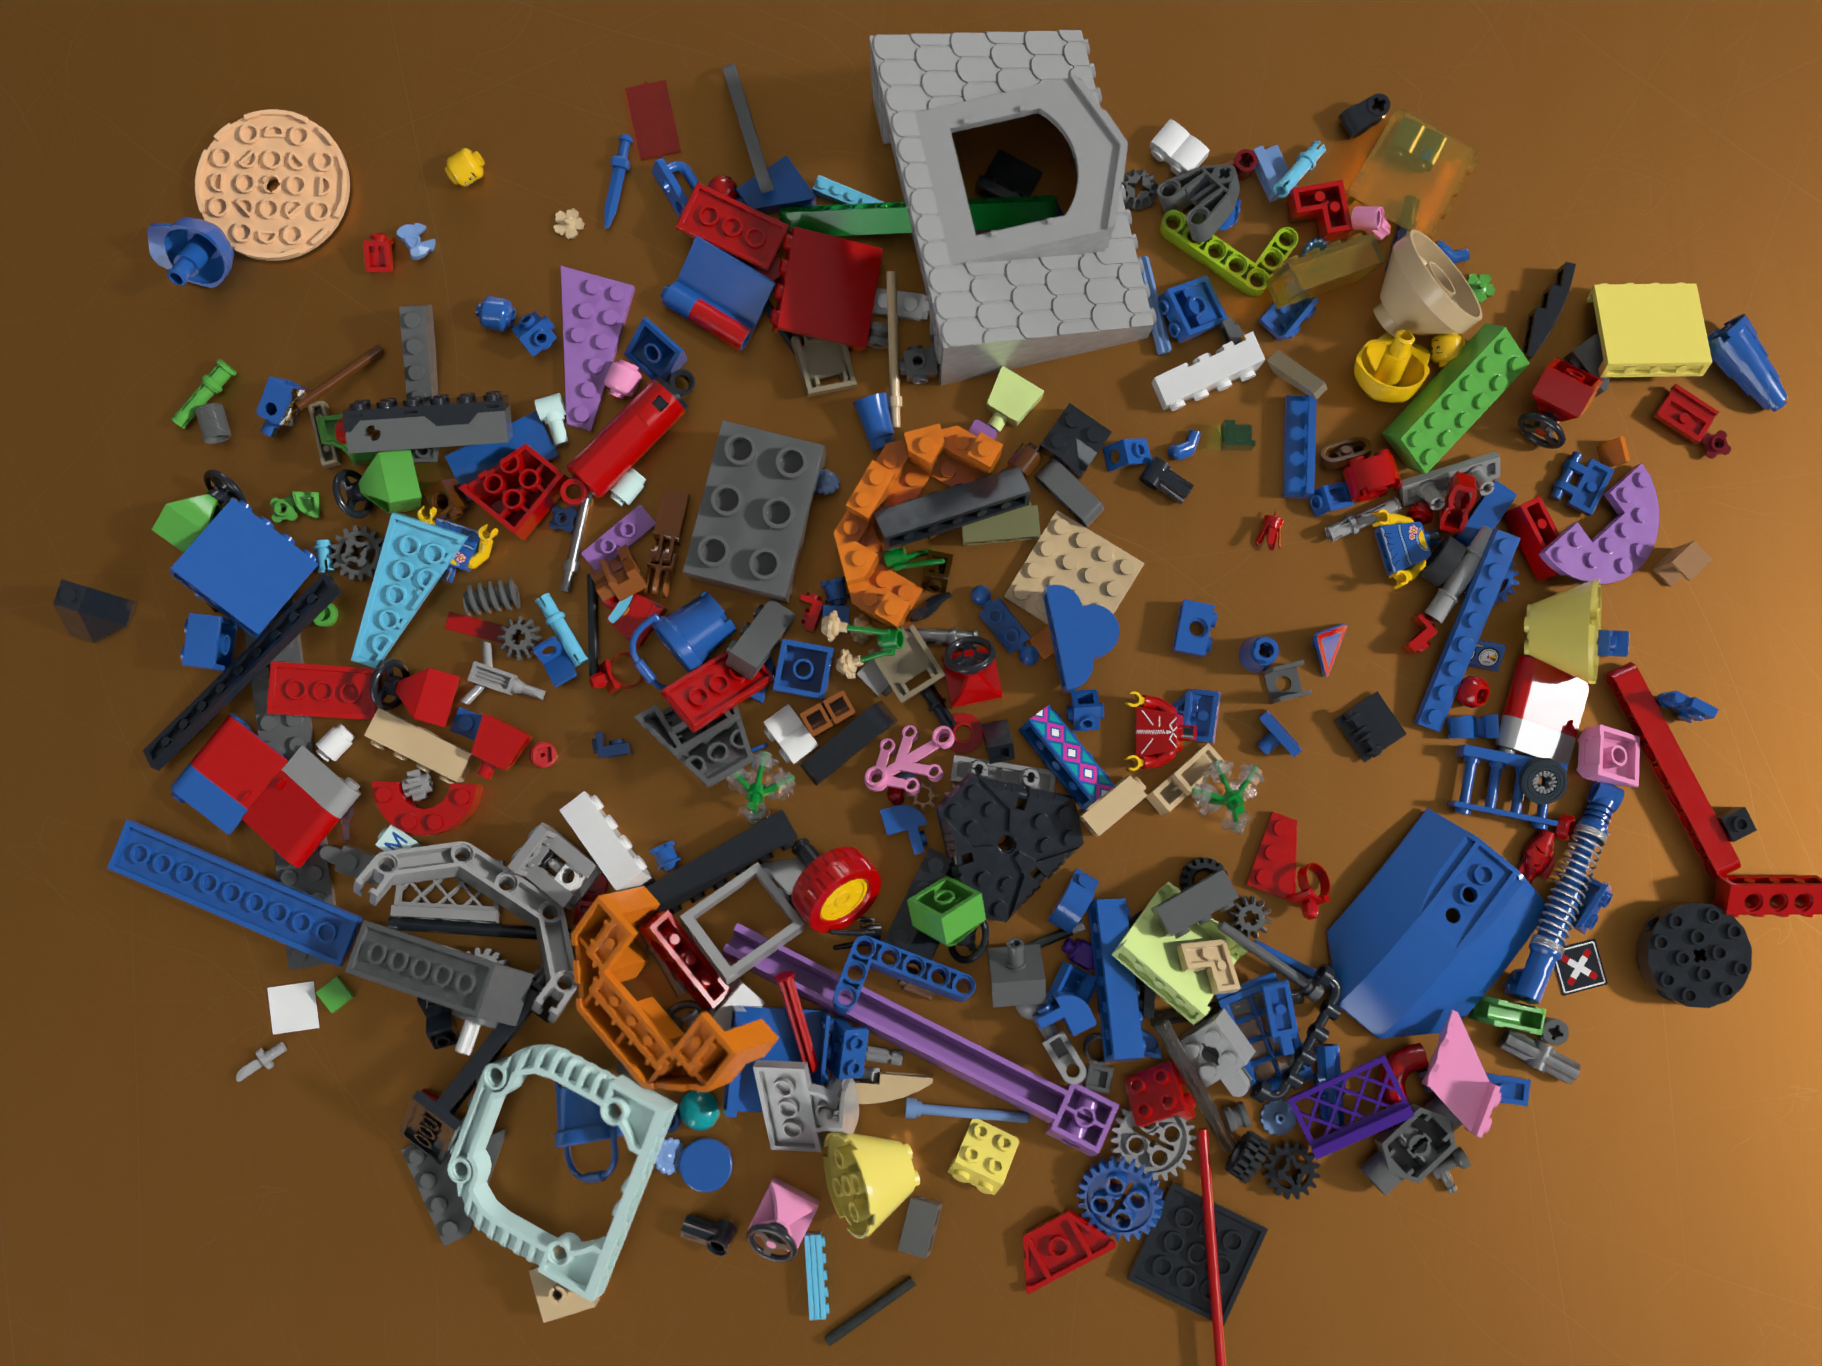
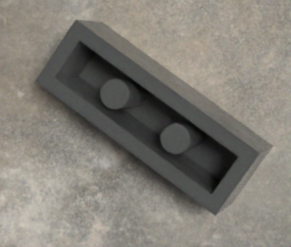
M772 598L769 599L765 606L760 604L753 615L755 618L753 622H746L739 635H741V638L738 641L734 639L728 646L726 653L729 655L725 664L752 681L790 630L797 614Z
M1224 869L1208 875L1151 908L1166 937L1175 936L1177 939L1190 931L1188 927L1197 922L1198 925H1202L1212 919L1211 913L1218 909L1224 912L1235 905L1233 901L1239 898V895Z

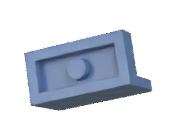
M1263 145L1253 149L1258 161L1254 170L1271 203L1281 198L1278 195L1283 189L1281 188L1275 194L1273 187L1288 172L1289 168L1277 145L1264 149Z

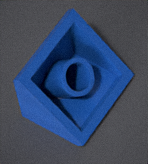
M647 317L642 319L624 352V355L651 379L658 376L665 382L669 380L673 372L679 370L688 360L684 350Z

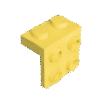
M972 1119L958 1154L951 1162L947 1173L953 1175L959 1182H968L976 1186L984 1194L995 1195L1005 1181L1019 1145V1140L1017 1137L980 1119Z

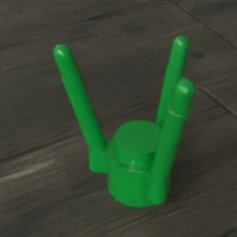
M904 547L883 551L884 560L889 571L945 563L944 559L909 562L910 559L927 555L928 550H933L932 548L910 554L906 553Z

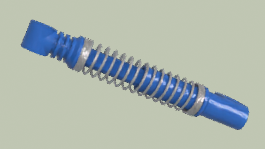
M1595 781L1592 784L1587 795V802L1589 804L1586 807L1587 811L1584 812L1582 820L1576 823L1573 830L1575 835H1571L1572 839L1577 841V843H1568L1574 851L1566 850V854L1571 856V858H1562L1569 865H1560V869L1565 871V874H1556L1563 880L1553 881L1556 887L1550 889L1553 892L1552 896H1547L1550 902L1544 904L1547 909L1541 912L1544 915L1543 919H1538L1541 925L1540 927H1535L1538 933L1533 934L1529 942L1530 953L1523 969H1515L1509 974L1504 985L1505 994L1529 1005L1540 1004L1556 961L1562 958L1565 951L1563 947L1567 945L1565 938L1570 937L1568 931L1573 929L1571 923L1577 921L1574 915L1579 914L1577 908L1582 906L1580 900L1586 898L1583 892L1588 891L1586 885L1591 883L1589 877L1594 875L1592 869L1597 868L1595 862L1600 860L1598 854L1603 852L1601 847L1607 843L1606 841L1609 836L1608 825L1613 816L1612 813L1622 803L1624 798L1623 789L1604 782ZM1596 847L1601 850L1600 852H1594ZM1593 854L1597 856L1598 859L1592 860ZM1590 862H1592L1595 866L1589 867ZM1587 869L1592 873L1591 875H1586ZM1584 877H1586L1589 880V882H1583ZM1581 885H1583L1586 889L1580 890Z

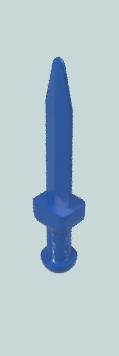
M629 134L619 136L617 156L614 155L610 162L613 171L604 207V226L606 229L610 227L617 212L625 171L630 170V162L627 156L630 144H633V139Z

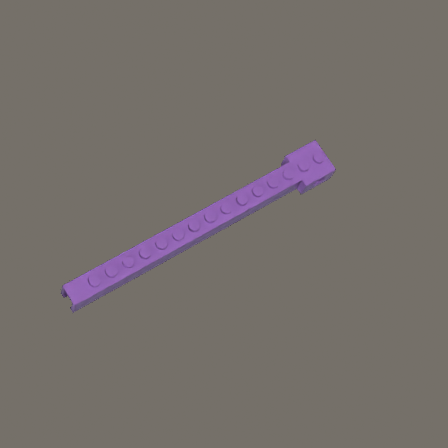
M737 923L731 940L722 951V956L735 964L769 939ZM784 946L748 970L778 986V982L774 980L777 974L785 971H794V982L799 997L839 1017H843L846 1021L858 1027H866L870 1033L1049 1123L1045 1133L1091 1157L1099 1154L1119 1104L1079 1084L1068 1083L1065 1088H1062L863 986L853 1010L845 1014L839 1013L834 1009L832 999L841 975ZM843 993L838 996V1001L841 1004L849 1005L852 1003L850 995Z

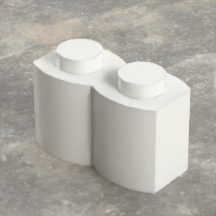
M1172 119L1153 138L1149 147L1152 150V156L1160 162L1165 161L1169 163L1171 171L1176 176L1198 168L1208 157L1210 151L1200 140L1190 135L1180 124Z
M789 704L763 722L766 725V728L763 729L764 733L771 742L777 740L782 747L778 752L786 763L792 761L796 765L820 747Z

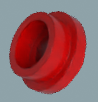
M1422 502L1414 503L1407 512V515L1414 522H1421L1422 525L1432 522L1434 517L1431 507Z

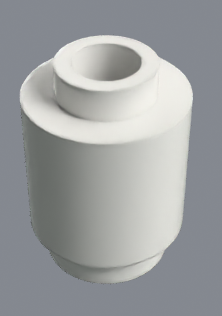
M339 723L336 727L333 726L316 743V746L319 748L316 752L325 761L328 762L332 759L336 762L353 744L351 741L355 736Z

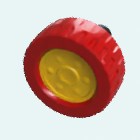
M807 838L797 840L795 845L792 846V853L797 856V859L805 869L793 886L791 899L794 908L812 930L819 933H829L830 929H843L858 920L872 906L881 888V877L873 864L860 850L853 847H839L821 855Z

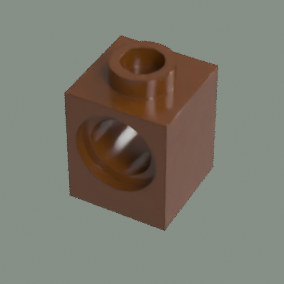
M441 479L423 492L430 507L437 509L435 516L438 519H449L450 521L458 519L463 515L462 511L470 506L465 494L458 489L460 485L456 479Z

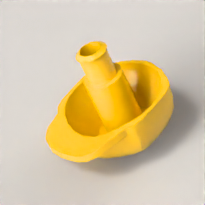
M1399 330L1395 332V337L1385 333L1378 339L1368 341L1358 353L1354 365V375L1360 387L1372 399L1389 403L1407 401L1417 392L1430 371L1428 367L1430 352L1425 347L1414 343L1415 337L1410 332Z

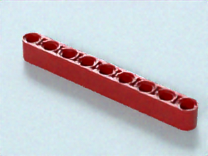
M1629 662L1607 673L1606 680L1634 734L1640 737V746L1708 874L1717 880L1718 875H1727L1741 867L1740 860L1639 669L1635 664Z

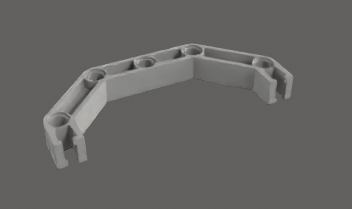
M459 841L384 851L377 854L354 881L353 892L359 896L365 893L363 887L371 879L380 884L376 890L371 888L368 891L370 893L369 902L376 906L392 885L449 877L460 878L535 928L546 986L536 998L532 1010L541 1014L543 1002L548 996H551L554 1000L560 1002L557 1008L551 1007L548 1011L550 1012L548 1021L554 1024L573 998L578 983H574V956L563 907L545 892L472 844ZM464 856L467 858V861L461 862L455 857ZM388 866L392 870L389 872L381 871L379 867ZM506 884L511 890H502L499 885ZM550 913L555 919H546L543 914ZM564 982L570 989L562 990L558 987L557 983Z

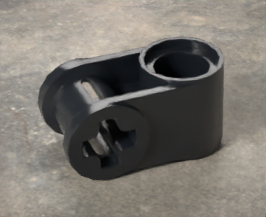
M1377 93L1343 111L1338 118L1350 138L1354 139L1382 122L1390 109V100L1386 95Z

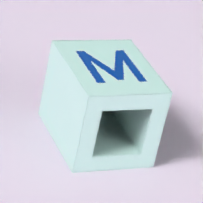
M392 824L389 827H385L377 837L378 842L375 844L383 851L422 846Z

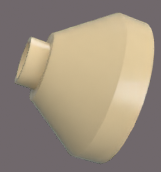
M1413 229L1394 244L1380 293L1382 303L1374 308L1376 318L1389 334L1395 337V332L1399 330H1405L1411 334L1464 333L1482 319L1483 314L1480 304L1470 285L1450 258L1428 236Z

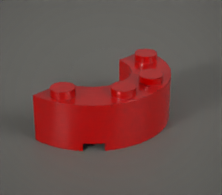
M372 781L374 800L384 818L396 828L414 835H439L462 826L476 811L482 798L484 785L450 784L449 792L441 803L432 808H423L413 802L411 797L407 798L405 796L402 782Z

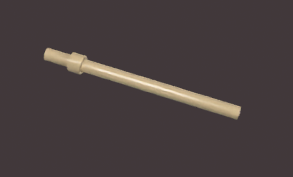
M887 271L890 392L887 400L888 407H890L892 426L901 427L900 407L903 406L902 396H900L897 271Z

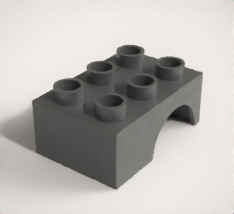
M722 420L683 569L684 574L692 581L768 600L772 598L776 602L789 605L804 548L806 525L814 491L827 459L825 446Z

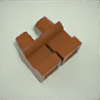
M626 544L617 549L618 557L610 562L606 559H600L601 568L590 573L596 584V591L603 602L614 596H617L619 601H622L647 587L640 567Z
M841 690L825 699L822 704L818 703L802 712L800 716L812 737L816 738L855 716L856 712L844 690Z

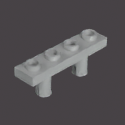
M1494 451L1430 471L1427 474L1423 473L1401 480L1403 485L1399 488V502L1405 507L1426 500L1432 510L1442 509L1445 505V498L1442 495L1448 493L1449 481L1457 471L1475 476L1476 488L1481 495H1488L1494 490L1492 480L1500 477V456Z
M954 755L950 777L951 782L960 783L971 772L1017 783L1021 789L1030 786L1054 792L1056 777L1051 770L1003 762L989 764V760Z

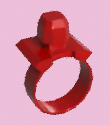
M622 652L611 661L608 659L603 661L599 667L600 672L589 678L591 688L601 689L606 687L608 693L613 695L619 688L625 690L637 686L643 679L642 675L638 683L627 686L619 683L611 674L614 659L619 656L631 657L630 652Z
M1312 862L1300 867L1298 870L1297 880L1301 892L1290 895L1288 898L1291 902L1301 906L1302 915L1308 920L1317 918L1318 905L1330 901L1328 897L1330 880L1327 872L1321 865ZM1308 868L1316 874L1319 880V896L1315 895L1308 882Z

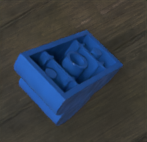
M1050 585L1045 587L1042 595L1060 683L1064 694L1074 691L1083 685L1092 673L1094 661L1101 659L1113 649L1119 638V624L1114 614L1107 608L1095 604L1082 606L1080 598L1070 588L1062 585Z

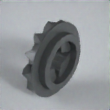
M1133 169L1126 174L1124 173L1122 183L1126 192V200H1123L1124 205L1136 210L1149 207L1157 197L1158 183H1156L1153 174L1147 173L1145 169ZM1140 180L1145 191H1140L1137 198H1135V189L1131 186H1136Z

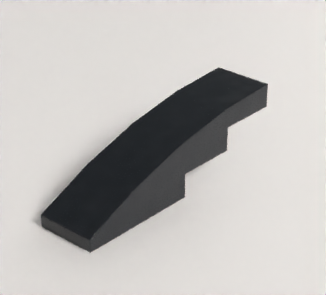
M1565 262L1557 270L1555 285L1551 284L1543 291L1541 306L1536 307L1528 315L1522 352L1528 361L1536 354L1546 340L1562 311L1571 287L1576 267L1574 263Z

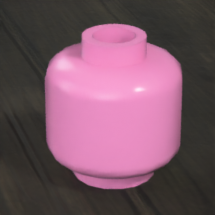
M621 359L619 363H612L604 380L605 386L610 388L609 394L622 400L625 395L629 397L634 396L642 379L641 373L638 372L639 367Z

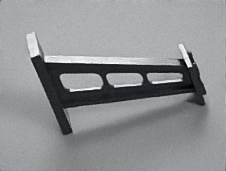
M534 977L516 1026L499 1023L436 1102L419 1089L412 1096L399 1134L441 1165L447 1158L462 1124L453 1115L476 1087L478 1075L484 1070L485 1066L496 1061L532 1012L549 1023V1009L551 1007L557 1008L559 1002L548 996L541 1007L543 1009L541 1014L532 1010L536 998L544 989V987L536 982Z

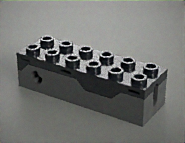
M488 391L480 397H476L475 392L461 393L457 398H450L449 394L434 395V398H430V400H423V396L407 397V400H403V402H397V398H384L376 402V404H371L369 399L356 400L354 403L349 404L350 407L342 411L343 416L335 424V435L340 444H347L348 453L506 443L513 437L509 395H502V391Z

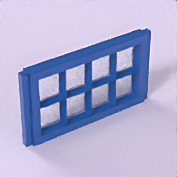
M1274 971L1240 984L1241 989L1237 992L1216 995L1220 1009L1225 1008L1255 1050L1247 1065L1243 1066L1253 1079L1250 1088L1258 1079H1262L1271 1085V1091L1279 1088L1284 1071L1290 1068L1294 1061V1054L1284 1056L1280 1052L1279 1043H1274L1270 1036L1261 984L1278 981ZM1298 1033L1297 1038L1292 1039L1294 1053L1302 1045ZM1303 1065L1299 1073L1304 1077L1303 1082L1315 1078L1311 1066Z

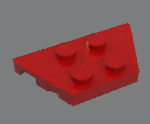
M1070 1209L1023 1234L1027 1294L1117 1247L1116 1242Z

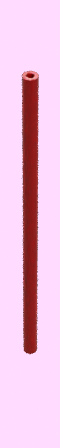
M1198 1128L1197 1136L1215 1366H1226L1208 1129Z

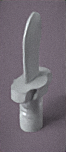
M280 1042L266 1052L262 1048L258 1049L255 1052L258 1058L242 1067L236 1075V1080L238 1082L242 1081L262 1066H265L268 1070L274 1067L272 1060L287 1051L285 1044Z

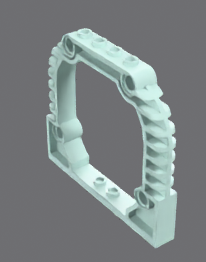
M552 1044L531 1045L518 1050L509 1057H502L490 1063L478 1075L476 1079V1084L478 1085L475 1093L468 1101L467 1107L469 1109L466 1117L461 1121L460 1134L450 1150L452 1155L447 1171L451 1180L457 1183L458 1196L463 1198L466 1215L471 1217L474 1221V1226L479 1231L484 1232L490 1240L500 1243L502 1247H507L518 1256L521 1255L527 1258V1261L539 1265V1273L593 1302L605 1292L678 1104L651 1089H643L639 1083L624 1075L616 1077L609 1071L597 1067L596 1064L584 1060L583 1057L575 1055L565 1048ZM528 1074H537L550 1078L601 1106L600 1113L603 1120L607 1124L618 1125L626 1139L629 1150L638 1155L630 1177L625 1180L621 1188V1192H623L622 1198L617 1202L612 1211L614 1219L607 1237L603 1236L595 1240L581 1242L580 1238L571 1232H566L559 1237L551 1235L510 1212L497 1201L488 1186L487 1180L492 1164L486 1147L506 1094L519 1088ZM616 1104L621 1108V1112L618 1111Z

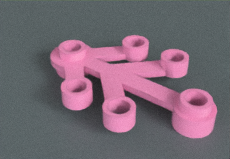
M905 726L902 730L903 738L896 760L889 766H887L889 756L896 752L897 746L892 739H883L880 743L881 750L876 766L869 768L864 776L865 785L874 792L882 791L886 787L903 789L909 795H916L921 790L920 783L916 778L911 777L906 780L893 776L901 771L928 776L932 782L940 781L943 777V771L939 765H924L915 762L939 748H950L955 741L952 730L947 726L936 728L931 741L909 753L912 742L918 739L919 733L915 726ZM914 731L912 736H906L908 732ZM942 738H949L946 742H941ZM892 744L889 750L884 749L886 745ZM932 771H939L937 775L931 776ZM877 777H882L879 782L874 783ZM910 784H916L914 789H908Z

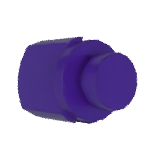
M1068 937L1061 948L1062 952L1068 953L1067 959L1085 970H1094L1092 944L1083 939L1077 938L1074 941Z

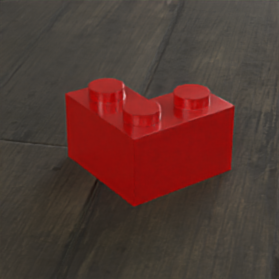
M1343 180L1292 188L1286 198L1291 223L1316 218L1319 236L1323 241L1345 239L1353 229Z

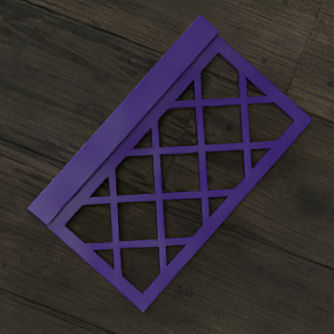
M1384 1054L1287 1098L1316 1159H1320L1415 1116ZM1383 1063L1387 1071L1383 1082L1369 1077L1372 1067ZM1367 1070L1365 1075L1360 1074L1361 1072ZM1356 1076L1363 1079L1359 1093L1344 1088L1347 1078ZM1389 1077H1390V1079H1391L1393 1085H1390V1084L1387 1083ZM1342 1081L1341 1086L1336 1085V1083ZM1367 1081L1381 1085L1377 1099L1363 1095ZM1332 1087L1339 1090L1335 1104L1320 1099L1323 1089ZM1385 1087L1397 1091L1401 1100L1393 1104L1381 1101ZM1318 1092L1317 1097L1312 1096V1094ZM1343 1092L1357 1097L1353 1110L1338 1105ZM1303 1098L1315 1101L1311 1114L1299 1111L1295 1102ZM1361 1098L1376 1103L1372 1113L1364 1115L1356 1112ZM1318 1103L1333 1108L1329 1121L1314 1116ZM1379 1105L1384 1106V1108L1378 1110ZM1337 1109L1351 1114L1348 1124L1340 1126L1332 1123ZM1355 1116L1360 1117L1359 1119L1353 1121ZM1303 1117L1309 1119L1307 1125H1306V1123H1305ZM1312 1120L1327 1125L1324 1134L1314 1139L1309 1131ZM1330 1127L1335 1128V1130L1329 1132Z

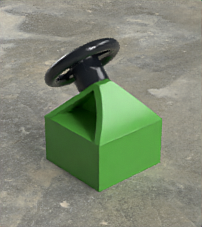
M410 449L378 452L363 476L354 470L344 469L338 472L333 480L332 490L337 505L346 515L355 519H362L368 516L372 511L373 503L389 515L392 512H407L420 509L421 493ZM347 477L355 479L356 482L351 483ZM341 484L346 490L347 504L341 494ZM366 500L364 509L355 511L356 503Z
M217 470L206 471L203 479L208 492L202 496L167 503L151 530L182 552H185L220 513L222 508L228 504L230 498L233 497L238 499V501L242 500L247 503L240 487L224 473Z
M946 875L907 899L912 926L948 946L950 955L955 961L961 964H970L984 954L989 944L990 929L986 921L982 893ZM980 925L982 939L979 947H977L975 933ZM956 945L968 947L971 955H960Z

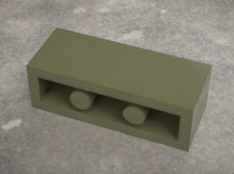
M1030 502L1028 506L962 526V545L973 546L1039 540L1041 535L1038 505L1031 506Z

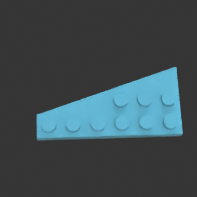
M392 512L351 661L372 668H377L382 663L469 536Z

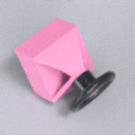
M773 1176L747 1230L746 1238L751 1249L759 1256L772 1262L785 1263L793 1260L819 1207L820 1200ZM755 1235L764 1241L765 1248H762L756 1242ZM777 1249L789 1251L787 1254L772 1253L773 1250Z

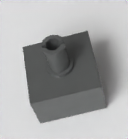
M1011 938L1007 941V947L988 948L989 978L993 1007L1046 1003V983L1040 944L1024 945L1022 939Z

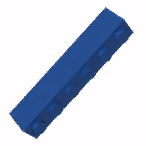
M1126 898L1095 900L1088 906L1104 1059L1105 1062L1144 1058L1146 1042L1142 1037L1141 1031L1143 1016L1138 1006L1139 986L1136 984L1135 974L1112 956L1114 950L1130 930V909L1126 904Z

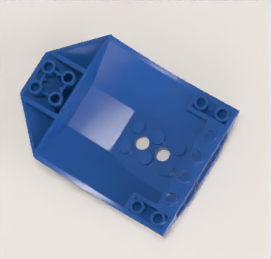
M1427 808L1367 886L1330 929L1326 931L1331 967L1335 969V977L1339 980L1342 990L1337 1005L1377 1039L1440 1033L1446 1024L1451 1010L1457 1011L1462 1020L1492 987L1536 929L1535 927L1539 925L1538 919H1543L1544 915L1541 912L1546 911L1547 907L1544 905L1546 903L1518 869L1479 837ZM1465 888L1470 889L1473 893L1471 903L1463 898L1462 893ZM1449 908H1453L1458 912L1459 918L1456 923H1450L1446 919L1445 914Z

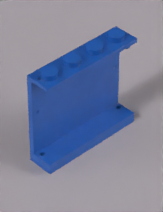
M232 498L170 568L169 574L257 639L308 576L316 570L319 563L315 561L316 557L311 552L305 549L302 551L294 545L295 541L285 533L280 534L274 530V525L268 519L262 516L259 518L251 512L252 508L247 503Z
M733 1005L731 1029L763 1019L779 1037L766 1056L757 1060L801 1062L786 1008ZM802 1008L819 1065L817 1071L809 1073L811 1083L824 1087L828 1085L829 1081L826 1060L831 1058V1044H828L829 1034L833 1033L834 1019L830 1018L831 1016L827 1010ZM756 1060L747 1063L735 1079L725 1085L723 1111L726 1117H737V1111L763 1112L753 1069Z

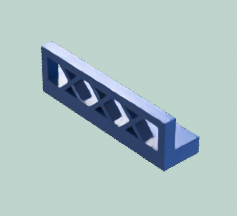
M1307 394L1305 396L1287 395L1285 397L1282 498L1308 499L1314 494L1317 400Z

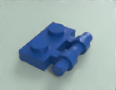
M1573 451L1571 457L1566 459L1563 465L1564 470L1560 478L1555 480L1552 486L1554 490L1550 497L1553 500L1560 501L1563 493L1569 495L1570 497L1566 505L1589 517L1593 514L1615 470L1592 458L1584 466L1579 463L1582 454ZM1573 473L1580 476L1575 486L1569 484Z
M1679 691L1660 693L1655 698L1659 707H1671L1670 710L1678 713L1677 717L1688 723L1714 719L1719 710L1697 697H1689Z

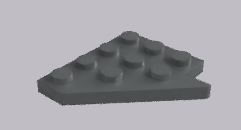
M506 1128L492 1134L486 1147L492 1164L487 1180L488 1184L507 1134ZM458 1131L454 1142L458 1139L460 1131ZM413 1144L401 1149L443 1245L446 1246L469 1235L474 1221L466 1215L463 1198L458 1196L457 1183L451 1180L447 1171L452 1154L449 1152L447 1158L440 1165Z

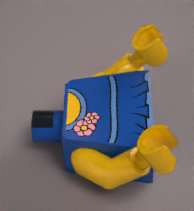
M424 505L420 508L418 518L421 521L469 536L440 577V580L452 583L457 569L469 573L489 558L493 544L492 539L498 534L497 528L493 529L489 534L487 531L488 524H485L477 531L438 518L434 521L433 518L437 514L435 507L430 509V515L425 513Z
M1384 509L1371 512V515H1375L1378 520L1372 524L1373 527L1380 526L1374 530L1387 575L1389 579L1392 577L1396 579L1397 585L1394 586V589H1398L1409 581L1414 580L1426 567V559L1431 557L1429 547L1441 543L1439 531L1434 529L1425 532L1421 522H1414L1412 518L1400 514L1388 513Z

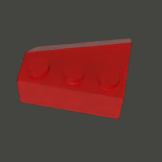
M524 444L501 459L499 464L488 471L484 470L477 475L476 479L468 484H463L458 489L516 536L525 541L558 501L562 484L570 478L528 444Z

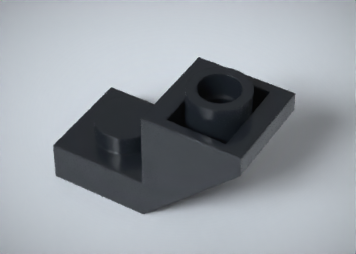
M417 997V1002L426 1017V1035L433 1048L436 1050L457 1044L459 1032L455 1016L451 1015L453 1009Z

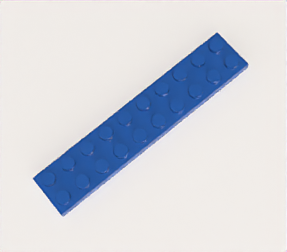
M126 820L107 867L109 870L337 967L344 966L363 918L133 820Z

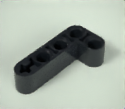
M881 700L865 710L805 760L800 767L817 786L898 720Z

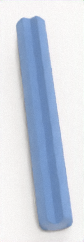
M1141 256L1138 258L1142 259L1144 265L1143 282L1148 283L1150 289L1149 306L1150 308L1153 307L1156 313V323H1154L1152 334L1157 353L1163 355L1171 351V345L1164 317L1158 309V293L1149 257Z

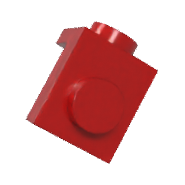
M1422 613L1416 614L1411 618L1420 631L1402 646L1407 654L1414 652L1420 654L1431 645L1429 640L1438 633L1434 628L1436 626L1434 621L1428 615H1423Z

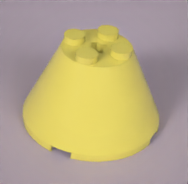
M1593 579L1536 603L1528 604L1527 617L1525 616L1524 632H1527L1524 654L1533 656L1584 682L1596 684L1599 664L1598 644L1596 642L1599 638V630H1601L1600 579Z
M831 1132L826 1136L824 1147L828 1146L827 1156L823 1157V1168L834 1208L840 1219L845 1217L850 1225V1227H847L849 1233L858 1239L868 1237L914 1191L915 1186L920 1185L919 1174L914 1170L911 1160L913 1157L911 1147L907 1143L902 1144L896 1140L854 1133Z

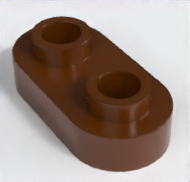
M1353 437L1328 444L1321 450V464L1329 469H1338L1349 466V461L1355 457L1364 456L1367 459L1371 456V442L1364 437Z

